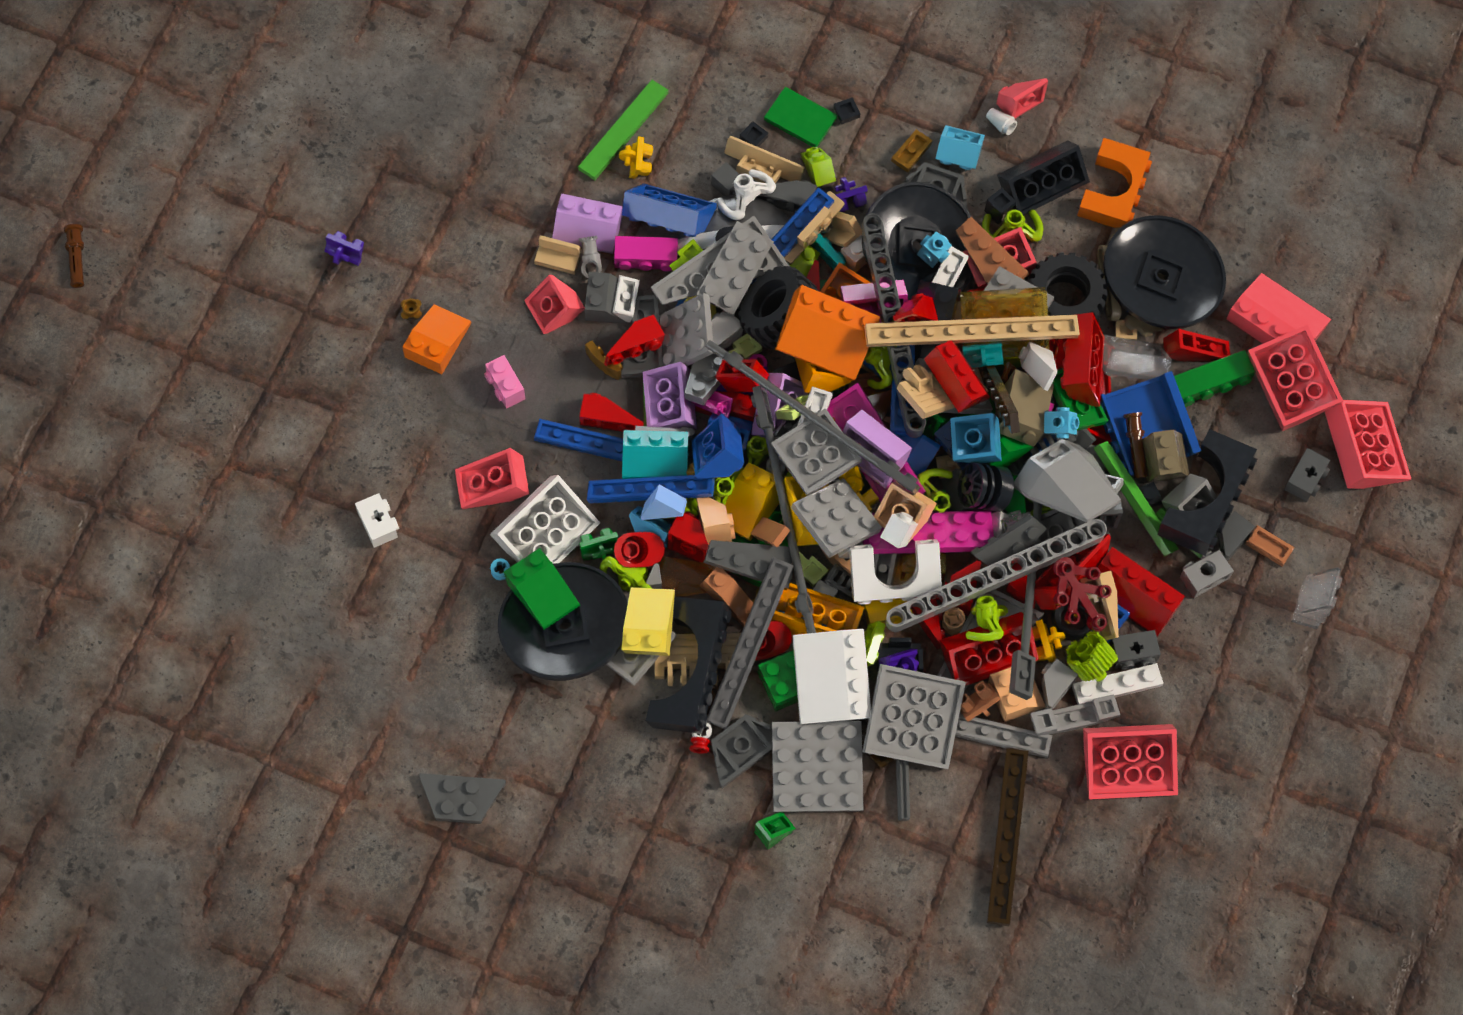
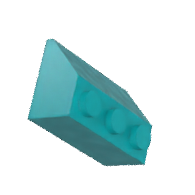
M624 430L622 479L687 475L688 432Z

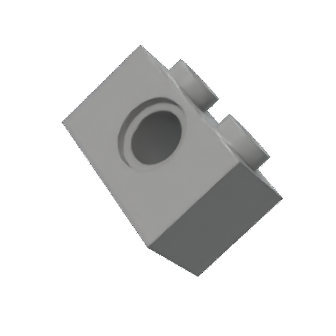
M1220 550L1214 553L1210 551L1206 556L1203 555L1200 561L1196 563L1192 561L1182 568L1183 571L1180 579L1192 597L1196 598L1230 579L1234 571ZM1205 569L1209 571L1210 575L1207 576L1202 574L1201 570Z

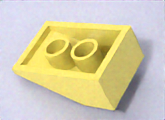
M631 587L623 627V652L626 654L670 656L675 590Z

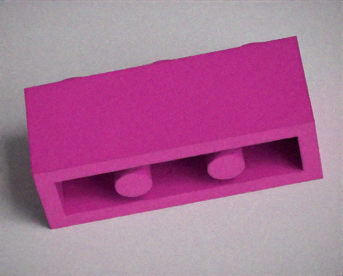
M615 236L614 266L621 270L635 268L643 271L651 269L672 271L669 265L677 260L678 238Z

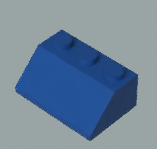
M722 413L692 440L694 471L697 478L729 477L742 468L744 457L740 427Z

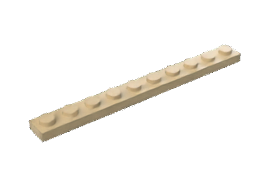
M1077 315L868 323L864 326L867 347L943 344L950 340L954 343L1065 339L1078 338L1080 335Z

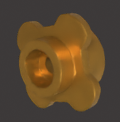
M411 298L403 300L401 302L403 309L401 317L403 319L412 317L419 319L422 316L420 311L421 301Z

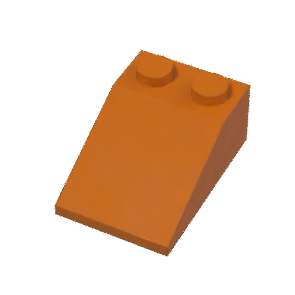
M434 304L412 329L404 343V357L443 374L472 322Z

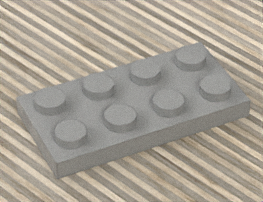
M736 221L696 296L702 293L708 294L710 304L733 316L774 241Z

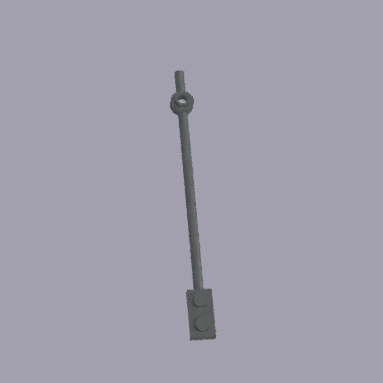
M709 340L705 347L733 368L745 374L916 495L920 487L916 483L918 479L907 472L904 475L898 471L900 467L891 460L887 463L745 365L742 362L744 358L737 352L729 353L713 341Z
M759 385L752 387L754 395H751L753 406L757 408L756 423L759 428L764 430L783 523L790 529L786 537L799 593L797 600H795L797 612H801L804 617L807 634L816 633L812 616L813 604L807 593L777 453L771 446V442L775 441L773 434L775 427L767 391Z
M1031 500L1034 503L1033 517L1041 522L1043 504ZM1040 537L1033 543L1032 546L1039 544ZM1032 554L1030 556L1031 559L1037 562L1038 554ZM1036 571L1027 575L1020 650L1013 652L1009 686V693L1025 700L1032 698L1036 662V658L1029 655Z

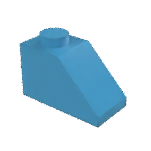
M640 506L631 511L629 518L634 531L655 533L662 539L666 548L668 545V532L672 524L661 518L641 520L643 508Z

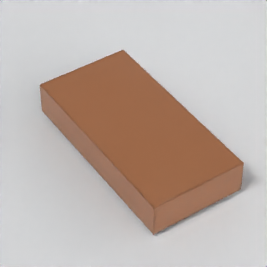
M762 517L750 534L760 541L774 547H779L790 532V529L785 525Z
M1258 525L1245 543L1282 567L1295 548Z

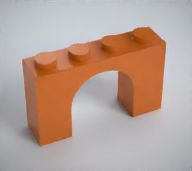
M1103 138L1095 165L1122 174L1129 184V189L1124 194L1114 197L1086 189L1077 216L1113 228H1121L1126 223L1132 221L1135 213L1131 212L1132 208L1138 206L1141 197L1137 195L1138 190H1143L1147 179L1143 177L1144 172L1149 173L1152 161L1149 160L1151 152Z

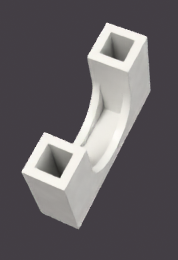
M937 539L915 541V571L908 581L900 585H887L876 577L874 553L871 544L854 545L849 548L852 598L854 602L858 601V604H870L871 600H880L881 603L893 602V599L902 598V601H910L942 586L940 547Z

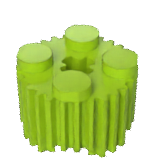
M1090 631L1086 634L1088 637L1081 638L1079 642L1076 640L1071 642V645L1066 649L1068 654L1066 660L1067 664L1078 674L1082 681H1093L1095 679L1097 682H1100L1107 676L1106 671L1118 660V656L1097 631Z

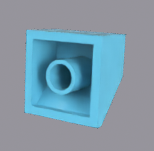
M945 125L935 159L940 160L939 162L945 165L953 163L960 165L959 167L962 169H976L985 135Z

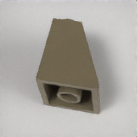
M1015 369L1005 383V387L1018 411L1020 432L1011 434L1008 426H1004L1003 418H1000L999 411L996 408L995 415L999 418L1000 434L1034 447L1044 433L1045 411H1049L1054 384L1052 383L1049 390L1046 391L1029 374Z
M1176 430L1159 431L1143 438L1148 477H1146L1147 483L1185 478L1189 475L1183 435Z

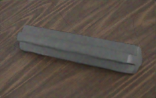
M896 759L898 820L908 821L910 819L909 762Z

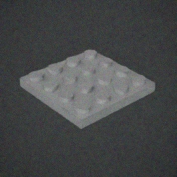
M880 664L862 752L949 769L966 682Z
M834 721L810 724L772 722L773 812L863 811L861 721Z

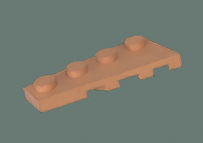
M972 217L956 230L958 237L987 285L999 266L1022 279L1029 275L1028 271Z

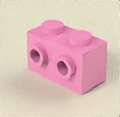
M505 355L485 364V378L489 385L492 384L494 386V393L498 401H502L506 409L525 400L524 388Z

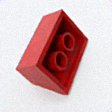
M952 340L936 346L924 358V361L958 413L990 398L975 372Z

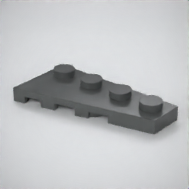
M655 295L637 296L632 324L637 320L654 314L660 325L658 298ZM662 346L654 351H645L636 358L629 357L625 359L621 377H643L644 371L663 367Z
M711 540L703 563L763 582L772 557L792 564L789 547L785 546L774 547L772 545ZM793 568L784 590H787L789 588V584L793 574Z

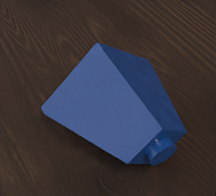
M923 434L918 438L896 435L912 448L907 462L915 475L918 476V474L927 469L941 445Z

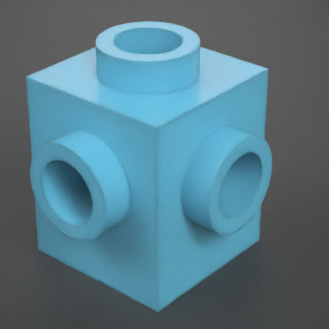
M936 231L931 237L927 235L921 241L920 245L922 248L917 255L933 268L938 262L943 263L950 255L947 251L952 245L944 235Z
M1057 407L1056 411H1045L1044 433L1056 435L1058 439H1068L1069 435H1077V429L1079 428L1077 413L1070 412V408Z

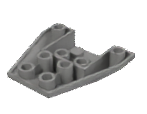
M1063 438L1030 457L1014 481V488L1026 498L1087 523L1121 503L1120 497L1094 456L1080 445Z

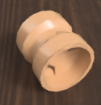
M956 607L945 611L941 623L944 631L950 635L960 633L964 625L965 614Z

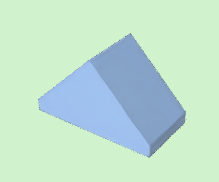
M659 484L646 500L641 520L682 517L687 501L684 497Z

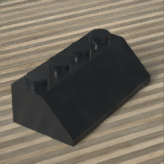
M1068 140L997 175L1001 188L1016 201L1013 209L1020 211L1023 215L1090 182L1079 145Z
M920 280L917 294L923 293L933 298L938 321L954 320L961 290ZM940 344L915 345V363L918 358L924 359Z

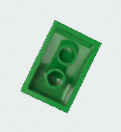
M540 548L504 571L507 585L543 629H546L580 606V603L553 563Z

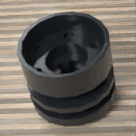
M970 462L962 469L957 486L958 497L964 507L983 508L1000 512L1006 509L1013 496L1014 480L1012 473L1007 467Z

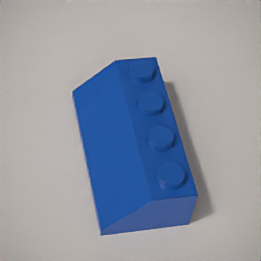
M642 184L625 191L622 215L629 217L631 221H644L649 226L666 227V230L670 232L680 231L684 232L685 236L696 237V235L705 232L717 208V203Z

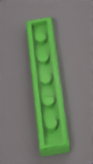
M651 80L578 166V170L596 180L668 95V89Z
M1106 441L1097 445L1094 450L1110 475L1124 479V485L1120 489L1163 556L1166 557L1177 551L1178 547L1174 542L1157 535L1161 521L1109 442Z

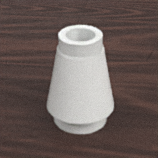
M991 108L986 115V118L1002 134L1010 135L1017 126V121H1015L1013 116Z

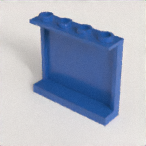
M1172 371L1105 395L1101 394L1100 404L1108 418V422L1103 425L1104 430L1110 435L1112 440L1110 445L1130 476H1134L1129 438L1125 435L1127 427L1126 419L1123 418L1124 414L1142 412L1141 424L1142 430H1145L1142 438L1147 437L1153 432L1176 430L1183 435L1186 458L1201 452Z

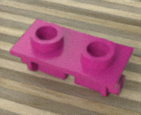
M715 391L704 405L692 401L691 403L717 415L722 413L729 419L733 398Z

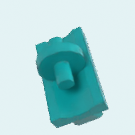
M1001 342L963 346V355L971 368L1004 364Z

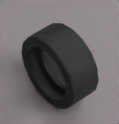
M1079 600L1077 608L1086 616V624L1080 630L1068 629L1061 622V613L1068 608V604L1054 610L1052 617L1053 627H1056L1057 632H1064L1066 640H1080L1090 632L1087 626L1089 616Z

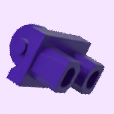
M845 177L840 178V185L834 186L836 192L843 191L836 194V196L845 205L839 212L849 210L846 200L850 198L853 199L855 208L865 206L867 204L865 194L868 192L867 186L850 190L851 187L856 186L855 181L847 182Z
M339 231L334 235L328 233L325 239V252L334 256L333 263L338 265L343 260L358 266L361 263L364 242L358 239L353 240L352 243L346 241L347 236Z
M909 649L879 659V666L883 664L918 671L919 662L915 660L917 649Z

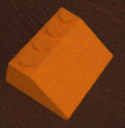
M801 285L793 293L775 350L855 381L869 349L866 346L864 326L868 323H879L880 316Z

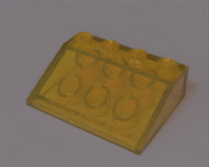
M1046 288L960 292L961 320L1048 316ZM1049 339L963 343V346L1001 342L1003 358L1019 357L1022 348L1027 347L1029 342L1049 350Z

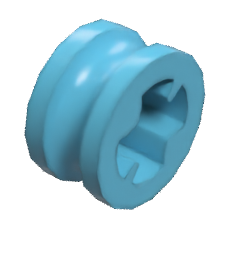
M496 559L491 564V574L496 580H505L504 573L499 574V571H495L499 565H502V568L505 566V571L510 568V564L505 559Z

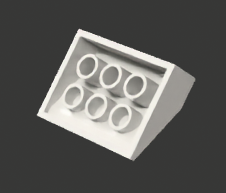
M553 475L545 480L490 535L516 562H519L540 548L554 564L560 563L581 542L580 536L590 534L600 522L561 477Z
M864 629L792 635L800 724L869 719L871 704Z

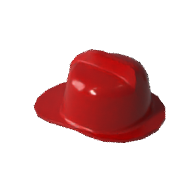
M652 532L623 534L614 545V555L618 563L630 568L653 566L661 561L665 551L662 539Z
M779 621L770 622L755 661L780 655L789 648L792 635L784 623Z

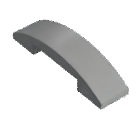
M1114 694L1095 698L1091 702L1057 710L1050 708L1030 713L1036 735L1072 731L1120 716Z

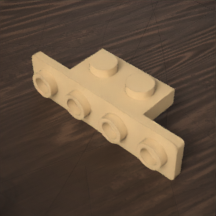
M733 136L728 138L725 154L740 160L736 167L738 173L749 175L751 169L759 170L770 176L775 184L780 177L788 181H801L805 169L804 166ZM752 177L754 180L758 182L765 183L764 181L758 178Z
M828 191L827 194L834 199L833 205L829 209L824 206L797 236L798 244L784 258L788 264H792L808 245H812L815 242L818 234L830 225L834 216L845 205L831 191Z

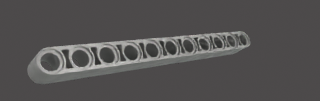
M1099 519L1091 520L1088 523H1084L898 605L888 611L885 622L886 627L892 632H899L1051 565L1061 557H1069L1094 546L1103 540L1107 531L1106 524ZM1097 528L1101 531V534L1098 536L1093 535L1090 529ZM1074 536L1080 538L1081 543L1074 544L1071 542L1070 538ZM1057 545L1061 548V552L1054 553L1050 547ZM1038 554L1042 560L1035 562L1030 556ZM1018 563L1022 569L1015 571L1011 568V564ZM999 572L1002 578L998 580L993 579L990 573ZM977 580L982 584V587L974 588L970 582ZM958 589L961 591L962 596L954 597L950 591ZM938 598L942 601V604L934 606L930 600ZM912 607H919L922 613L914 615L910 609ZM892 616H899L902 622L894 624L890 621V618Z

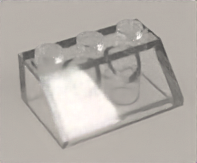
M1104 335L1102 369L1106 375L1110 377L1125 376L1133 381L1137 379L1147 381L1169 371L1172 359L1160 344Z

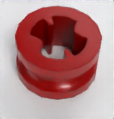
M703 737L691 738L690 742L692 745L689 749L691 752L699 754L709 753V748L707 747L710 744L709 739Z

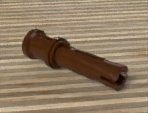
M69 224L64 227V232L67 237L65 248L69 251L70 286L80 288L84 286L81 252L84 248V242H82L81 237L83 226Z
M1142 412L1123 415V418L1126 419L1127 432L1125 435L1129 438L1134 478L1148 477L1142 438L1145 434L1141 424Z

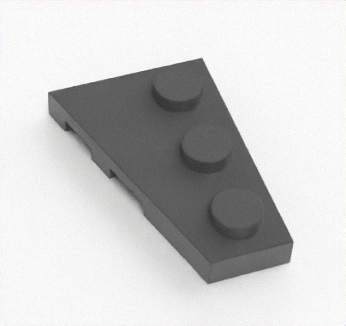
M711 354L693 363L684 392L686 400L701 405L707 402L721 384L715 376L723 360L716 354Z

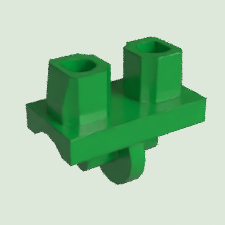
M605 528L600 531V537L594 539L591 534L580 536L581 542L579 546L583 561L601 558L603 561L606 556L614 554V545L618 539L617 532L613 533L610 528Z

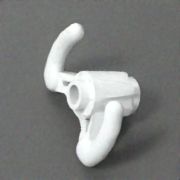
M751 169L749 175L740 174L734 180L737 198L735 211L730 210L725 205L723 198L720 197L716 199L717 206L728 218L736 221L741 220L745 216L746 206L760 194L773 193L776 189V184L766 173ZM752 177L758 178L765 183L754 182Z

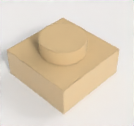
M1125 320L1115 321V342L1136 343L1137 329L1130 330L1127 328Z

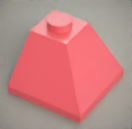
M1043 78L1015 83L1010 87L1006 86L999 91L996 104L1004 113L1016 119L1044 101L1048 80Z
M548 275L524 300L543 334H547L572 322L585 309L576 291L553 275Z

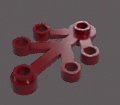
M1068 557L1059 558L1053 566L1054 573L1059 577L1057 591L1053 598L1054 603L1057 606L1068 604L1065 621L1068 624H1077L1080 620V614L1077 612L1079 600L1089 616L1087 619L1088 628L1092 631H1102L1107 625V620L1103 614L1096 611L1086 593L1095 594L1100 598H1108L1112 593L1110 586L1080 583L1075 575L1086 576L1089 580H1097L1101 574L1099 568L1075 566L1072 559ZM1065 565L1067 566V571H1066V572L1064 571V566H1065ZM1092 570L1095 572L1093 577L1091 576ZM1067 582L1071 587L1070 597L1065 593ZM1103 588H1105L1106 593L1104 595L1102 594ZM1060 596L1063 597L1062 603L1059 601ZM1071 614L1074 615V620H1073V621H1071V618H1070V617H1071Z

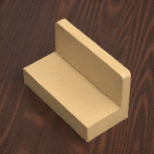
M838 212L831 221L833 228L823 238L826 237L832 244L845 248L862 234V229L855 216Z
M540 235L539 248L534 263L535 265L575 275L581 257L580 246Z

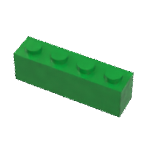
M1243 350L1175 375L1174 378L1184 405L1188 407L1199 399L1207 400L1218 392L1226 393L1234 386L1249 384L1256 371L1246 351Z

